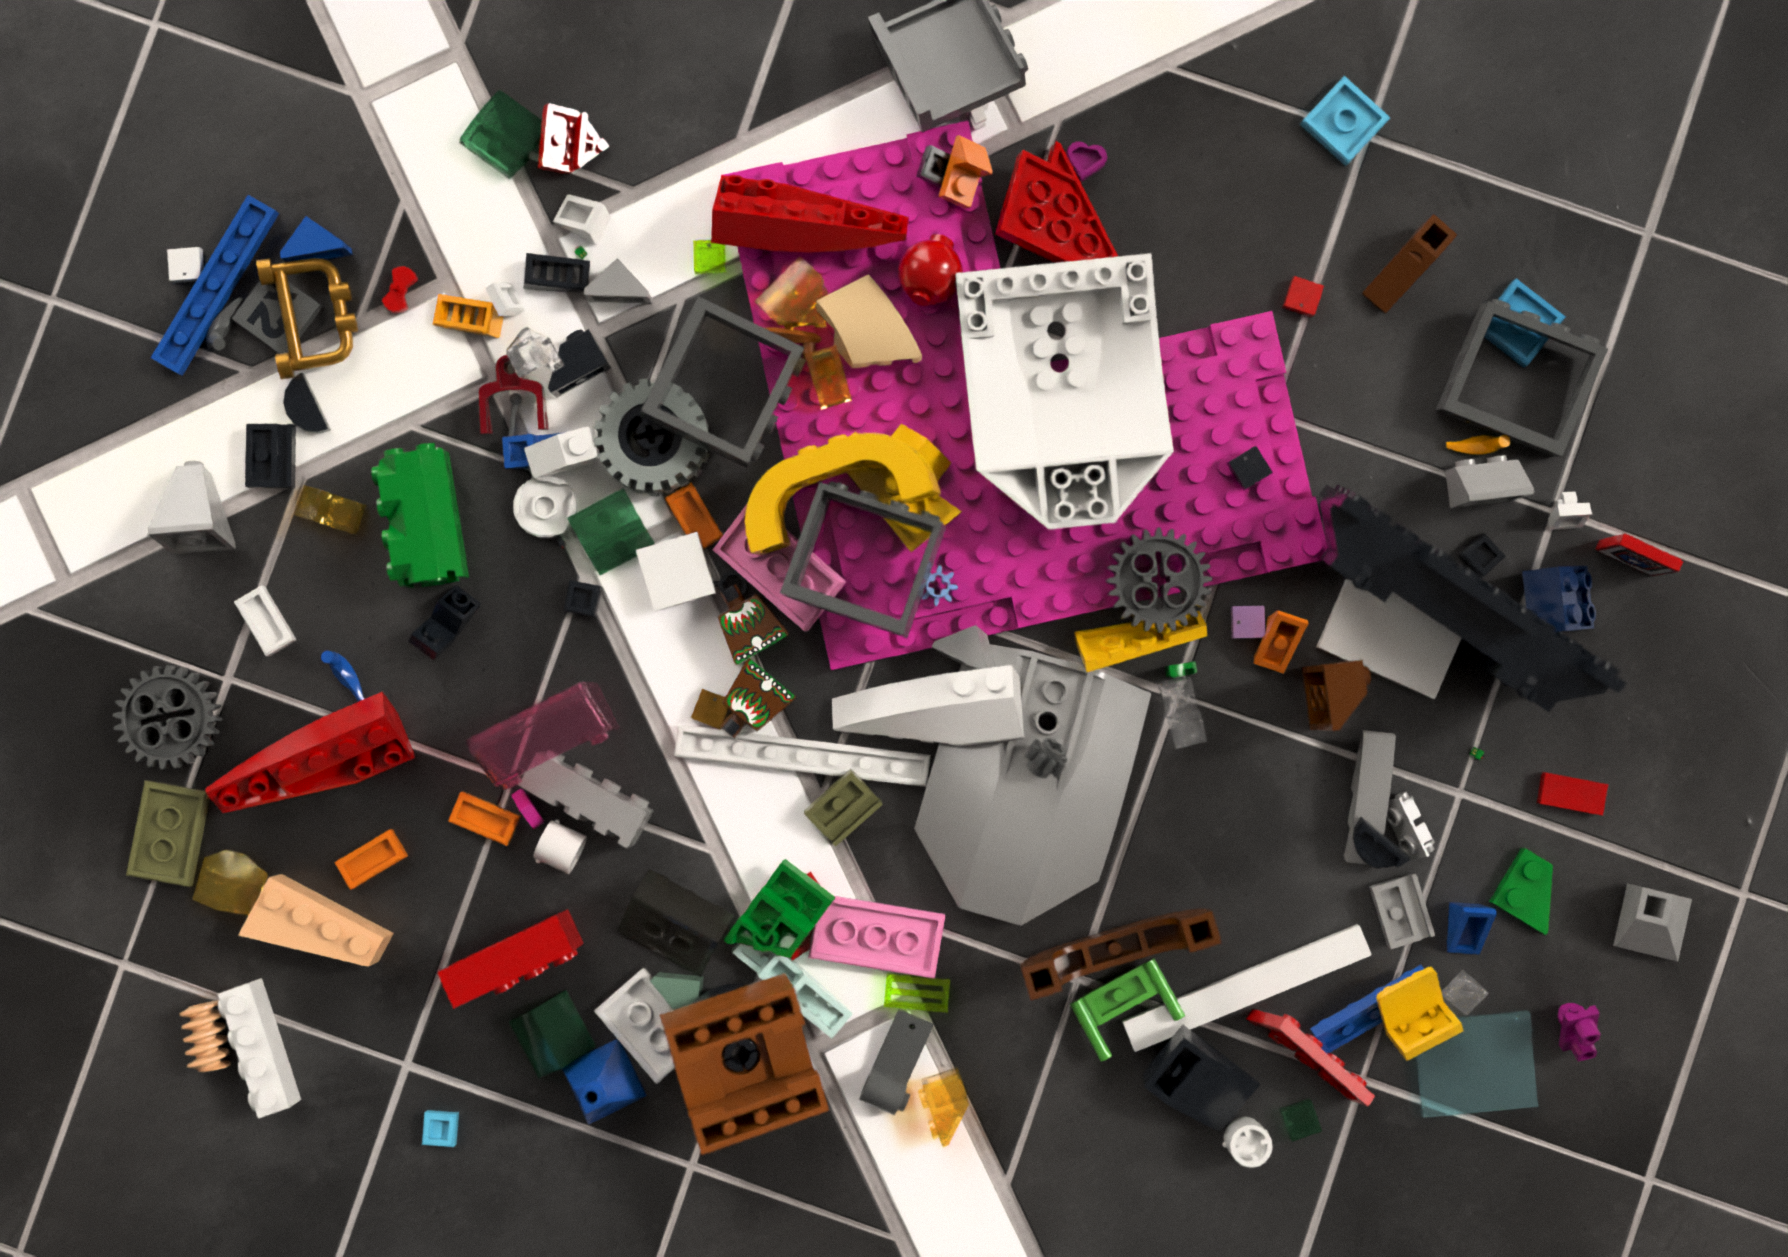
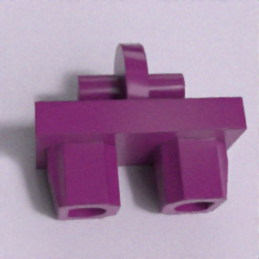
M1576 1003L1562 1005L1557 1015L1558 1022L1562 1025L1559 1038V1046L1562 1052L1572 1050L1577 1062L1596 1057L1597 1050L1594 1043L1600 1039V1032L1597 1028L1598 1009L1595 1005L1590 1006L1587 1010Z

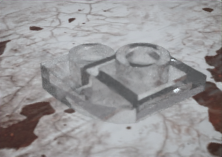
M1187 675L1158 683L1175 748L1179 749L1206 742L1207 738L1202 715L1197 707L1190 676Z

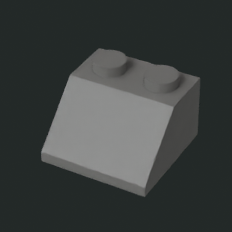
M1506 455L1486 458L1487 463L1475 464V459L1455 462L1456 467L1445 471L1450 508L1514 501L1534 494V488L1519 460L1507 461Z

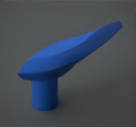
M324 651L321 655L322 661L329 664L335 677L354 694L358 702L363 700L361 685L353 667L340 654Z

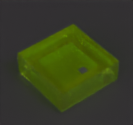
M693 240L694 273H726V245L711 243V240Z

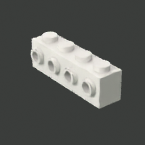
M262 978L219 993L218 1009L221 1016L226 1018L230 1030L228 1032V1040L231 1047L236 1049L239 1058L238 1071L241 1078L246 1080L249 1089L248 1102L251 1109L256 1111L258 1118L290 1108L299 1102L301 1097Z

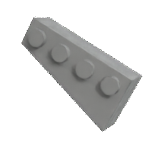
M548 748L546 752L543 750L536 751L518 786L553 806L563 805L565 807L564 811L577 820L587 822L588 819L593 822V829L605 836L615 837L618 835L620 837L618 844L627 849L637 843L654 811L647 807L650 803L648 800L634 793L629 797L619 792L621 786L611 780L604 778L603 782L591 777L593 771L583 765L576 763L575 767L563 762L565 756L555 750Z

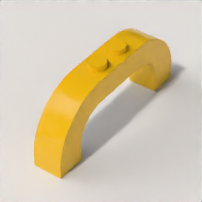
M863 433L849 437L838 435L828 439V444L819 448L816 445L799 449V455L779 462L760 478L749 497L746 508V536L751 553L765 555L791 546L784 521L785 509L790 498L798 490L869 464L885 465L893 473L902 501L908 504H913L941 493L930 465L920 453L909 445L891 436L878 433Z

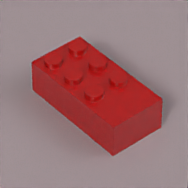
M566 909L452 963L437 972L454 1009L491 990L494 991L495 995L500 994L519 983V977L521 976L527 981L548 969V963L553 962L556 967L571 960L578 954L576 949L584 944L569 910Z

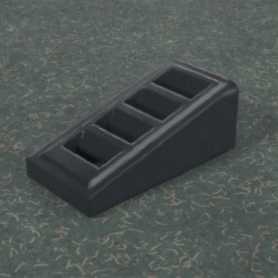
M526 253L523 289L584 293V288L589 285L590 260ZM535 266H541L540 279L534 278ZM548 267H554L553 280H547ZM561 267L567 268L566 282L560 281ZM573 268H580L579 283H572Z

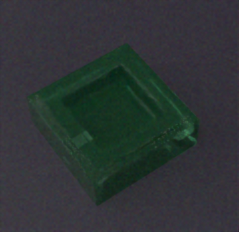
M1309 1098L1279 1109L1292 1142L1322 1131L1314 1106Z

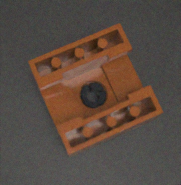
M785 973L753 984L733 983L719 986L704 993L690 1005L659 1015L692 1128L702 1155L829 1111L819 1073L813 1068L802 1030V1025H805L796 991ZM735 1041L738 1042L739 1046L746 1047L744 1052L737 1056L731 1055L733 1049L737 1047Z

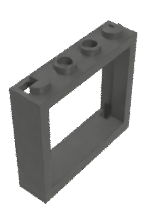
M698 296L641 409V417L744 468H748L751 460L757 462L765 445L760 444L764 433L771 434L778 420V416L774 415L778 404L784 406L790 396L792 388L788 384L792 376L799 377L806 362L805 359L801 358L804 347ZM706 317L789 356L744 449L661 410Z
M1493 299L1492 302L1487 301L1480 304L1435 411L1498 436L1507 435L1511 441L1551 457L1563 456L1609 348L1599 345L1600 340L1585 334L1578 337L1569 333L1570 328L1554 322L1551 325L1540 321L1541 317L1535 313L1522 311L1520 314L1510 310L1511 305L1502 300ZM1492 317L1589 354L1554 439L1457 401Z
M830 481L828 485L819 482L780 593L787 598L907 638L946 527L943 522L939 521V516L933 515L930 512L922 511L921 515L909 512L910 507L903 503L891 500L890 505L879 502V496L861 490L858 495L847 491L849 487L845 484ZM831 500L931 533L901 620L800 586Z

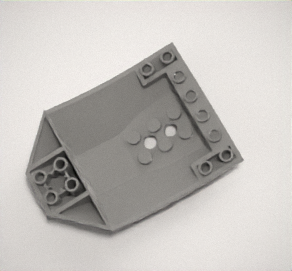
M990 644L996 667L1012 665L1020 676L1024 739L968 746H953L949 743L939 742L914 830L959 909L1021 926L1099 881L1129 783L1151 693L1099 670L1086 672L1083 665L1034 651ZM961 665L959 672L970 671L972 669L964 665ZM1043 714L1051 715L1056 721L1055 729L1051 731L1043 730L1038 723L1039 717ZM1045 738H1052L1064 747L1066 753L1063 757L1067 758V762L1057 778L1051 773L1046 779L1039 778L1028 769L1027 763L1029 760L1025 758V755L1035 739L1042 743Z

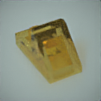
M304 485L294 515L356 535L366 505Z

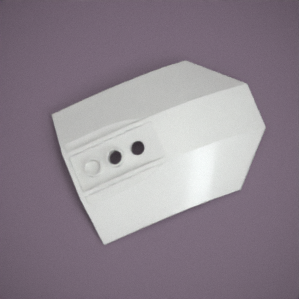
M1151 253L956 273L965 375L977 471L1048 529L1115 523L1174 451L1160 355ZM1060 322L1064 326L1065 334L1062 339L1053 340L1048 336L1047 328L1050 323ZM1059 353L1065 355L1069 361L1068 368L1061 373L1055 372L1050 366L1051 358Z

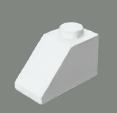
M589 426L555 435L524 448L533 479L591 464L598 458Z

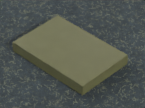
M150 780L144 781L126 876L186 887L193 886L210 801L205 790Z

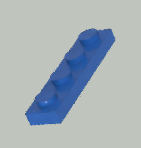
M1419 965L1412 970L1404 972L1397 979L1378 987L1371 994L1349 1004L1343 1010L1321 1020L1317 1025L1310 1028L1312 1035L1323 1044L1321 1049L1328 1054L1382 1023L1376 1000L1377 994L1386 987L1392 986L1410 977L1413 973L1423 970L1424 967Z

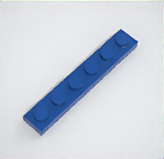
M247 195L152 354L151 358L183 376L207 336L209 327L223 309L279 215L276 210Z

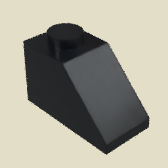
M582 329L572 332L566 337L567 341L560 344L548 385L550 393L556 398L611 369L609 362L589 329L584 332Z

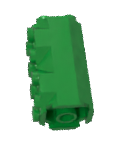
M435 443L419 444L415 446L416 450L404 452L401 448L383 451L384 458L380 459L379 465L372 467L371 471L375 486H379L380 498L377 499L379 516L381 518L387 517L389 521V529L382 531L383 545L386 550L389 549L391 561L387 563V573L390 581H397L399 587L406 589L414 588L413 583L421 582L422 587H430L460 581L459 578H469L450 455L443 448H436Z

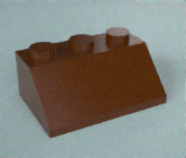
M1363 660L1301 667L1310 730H1340L1368 693L1367 686L1370 685L1368 667L1364 666Z

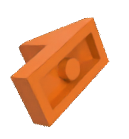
M960 135L956 136L938 197L964 209L971 208L979 178L992 175V167L985 147Z
M1279 610L1271 614L1266 620V632L1254 655V664L1284 674L1305 632L1308 620Z

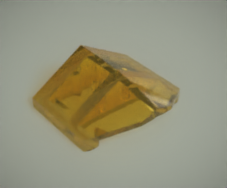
M227 849L207 856L202 864L193 900L215 910L249 915L265 886L268 873L243 853Z

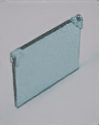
M1528 1010L1457 1017L1462 1023L1463 1032L1416 1056L1423 1118L1538 1107L1531 1036L1532 1025Z

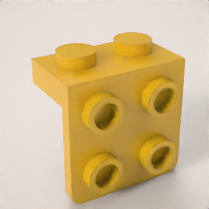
M1427 967L1413 973L1410 977L1386 987L1376 996L1386 1035L1406 1061L1463 1032L1462 1023L1443 1000L1437 972L1432 967Z

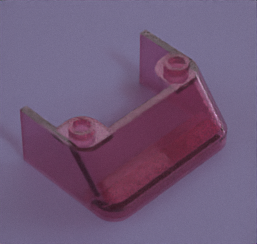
M582 682L469 738L465 742L471 754L496 788L503 786L504 790H508L522 783L520 776L524 775L525 772L580 744L590 741L591 745L595 746L609 739L610 737L607 732L619 729V726L598 684Z

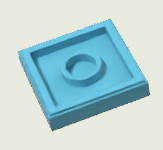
M1343 76L1304 118L1300 125L1340 162L1347 166L1388 122L1390 117L1350 80Z

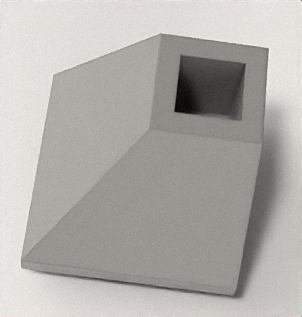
M1627 883L1613 946L1678 962L1692 899Z

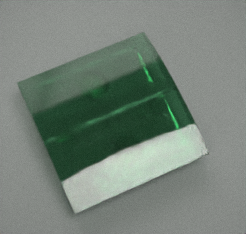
M499 89L468 125L460 137L459 143L510 180L529 161L530 152L540 143L542 120Z
M624 488L567 518L600 576L637 557L636 550L655 544Z

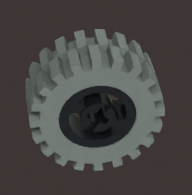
M648 378L639 379V385L633 386L630 382L623 385L622 387L625 391L619 395L614 391L609 396L612 400L608 406L604 404L601 406L599 413L602 415L600 421L596 420L594 429L598 432V437H594V444L599 449L600 454H598L601 463L607 468L606 470L622 485L639 494L644 492L650 496H659V493L665 492L669 495L674 493L676 488L688 485L690 483L689 480L693 476L698 477L702 472L700 467L703 462L707 463L709 454L707 449L674 434L671 448L665 454H661L668 444V438L660 434L667 433L666 430L641 417V409L654 383H650ZM673 383L661 410L708 432L710 430L708 421L694 398L689 393H685L680 386ZM639 420H643L636 430V435L640 439L649 437L650 430H654L660 435L655 437V443L653 444L647 439L637 440L643 449L650 452V455L646 458L635 454L630 443L631 431Z

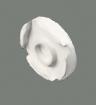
M551 475L536 479L531 478V480H528L525 484L523 483L517 490L513 500V513L519 525L527 533L539 538H554L564 534L573 525L578 513L577 499L573 489L562 479Z

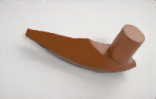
M777 327L765 328L791 342L803 343V359H816V343H820L822 340L816 333Z

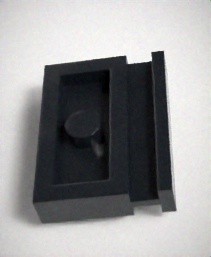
M246 423L245 487L295 488L296 425Z

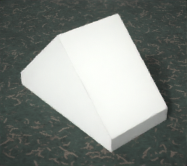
M567 194L553 222L597 245L611 216L606 207L600 202Z

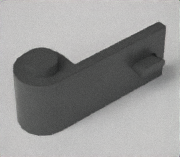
M898 1008L859 1097L860 1101L894 1116L898 1110L901 1112L905 1110L910 1098V1094L906 1092L908 1081L934 1024Z

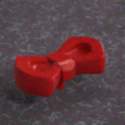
M405 266L392 270L393 283L390 284V292L382 299L385 308L392 313H402L408 310L405 295L408 288L418 281L415 272Z

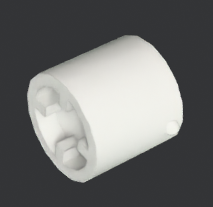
M551 820L537 844L533 858L536 859V863L543 862L570 874L584 849L587 836L560 824L559 820Z
M1247 1116L1237 1117L1225 1127L1222 1146L1228 1149L1237 1162L1247 1167H1258L1268 1160L1272 1152V1140L1268 1131L1255 1119Z

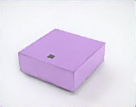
M1264 606L1231 607L1232 639L1263 638L1265 634Z

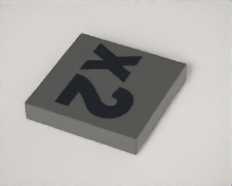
M259 281L231 319L278 353H288L289 350L275 284L262 286ZM288 282L300 338L323 306Z

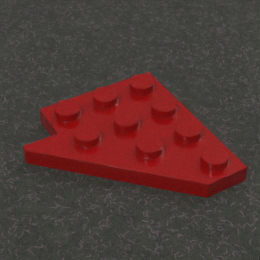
M1056 141L1051 146L1047 161L1022 150L1016 158L995 235L1054 263L1118 257L1061 143Z

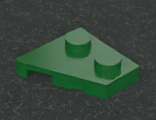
M1521 847L1489 902L1539 933L1546 935L1549 929L1553 865L1528 849Z

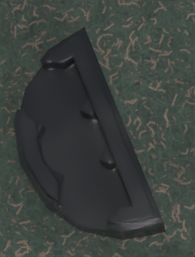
M301 372L290 381L285 389L283 403L286 415L294 425L305 431L319 434L332 431L306 375Z
M1362 816L1354 826L1352 839L1357 854L1366 864L1376 869L1392 866L1397 868L1410 860V857Z

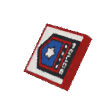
M1626 533L1601 539L1595 548L1596 551L1650 576L1679 572L1684 562L1682 559Z

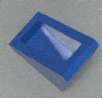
M305 216L280 251V257L285 262L310 258L328 260L353 255L352 249L347 244L307 216Z
M1449 902L1447 951L1451 953L1480 955L1497 915L1496 909L1481 904Z

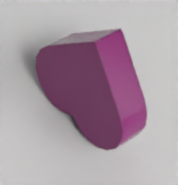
M1074 142L1068 146L1066 155L1080 182L1100 171L1107 160L1106 150L1099 145L1088 147L1083 142Z

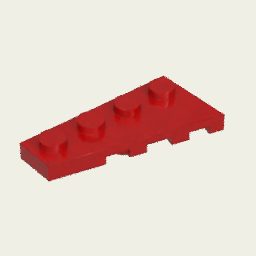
M1252 1009L1246 1020L1254 1026L1259 1025L1271 1030L1268 1034L1269 1038L1277 1044H1282L1286 1048L1296 1051L1294 1057L1301 1063L1314 1070L1320 1069L1317 1075L1347 1099L1365 1106L1370 1105L1375 1095L1365 1087L1367 1082L1355 1073H1348L1343 1068L1345 1063L1340 1058L1321 1049L1323 1044L1310 1034L1305 1035L1299 1029L1301 1025L1297 1020L1287 1014L1278 1016Z

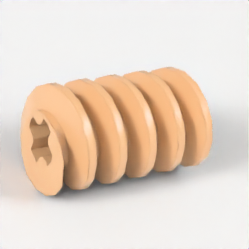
M219 1000L192 1005L179 1013L181 1017L190 1018V1021L182 1025L181 1028L192 1031V1034L184 1038L183 1042L194 1043V1047L185 1051V1055L196 1056V1060L187 1064V1068L197 1069L198 1072H207L231 1065L230 1061L220 1060L229 1054V1049L219 1047L228 1040L227 1036L217 1034L226 1027L225 1023L215 1021L222 1017L219 1009H213V1007L218 1005Z

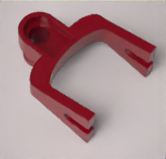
M513 355L501 356L495 366L497 381L484 384L478 391L481 434L493 433L489 399L497 393L510 390L529 391L536 396L538 430H548L549 422L543 384L535 380L524 379V366L518 357ZM513 362L516 370L510 374L507 368Z

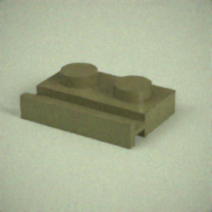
M850 769L804 810V815L836 847L881 807L883 803L861 778Z

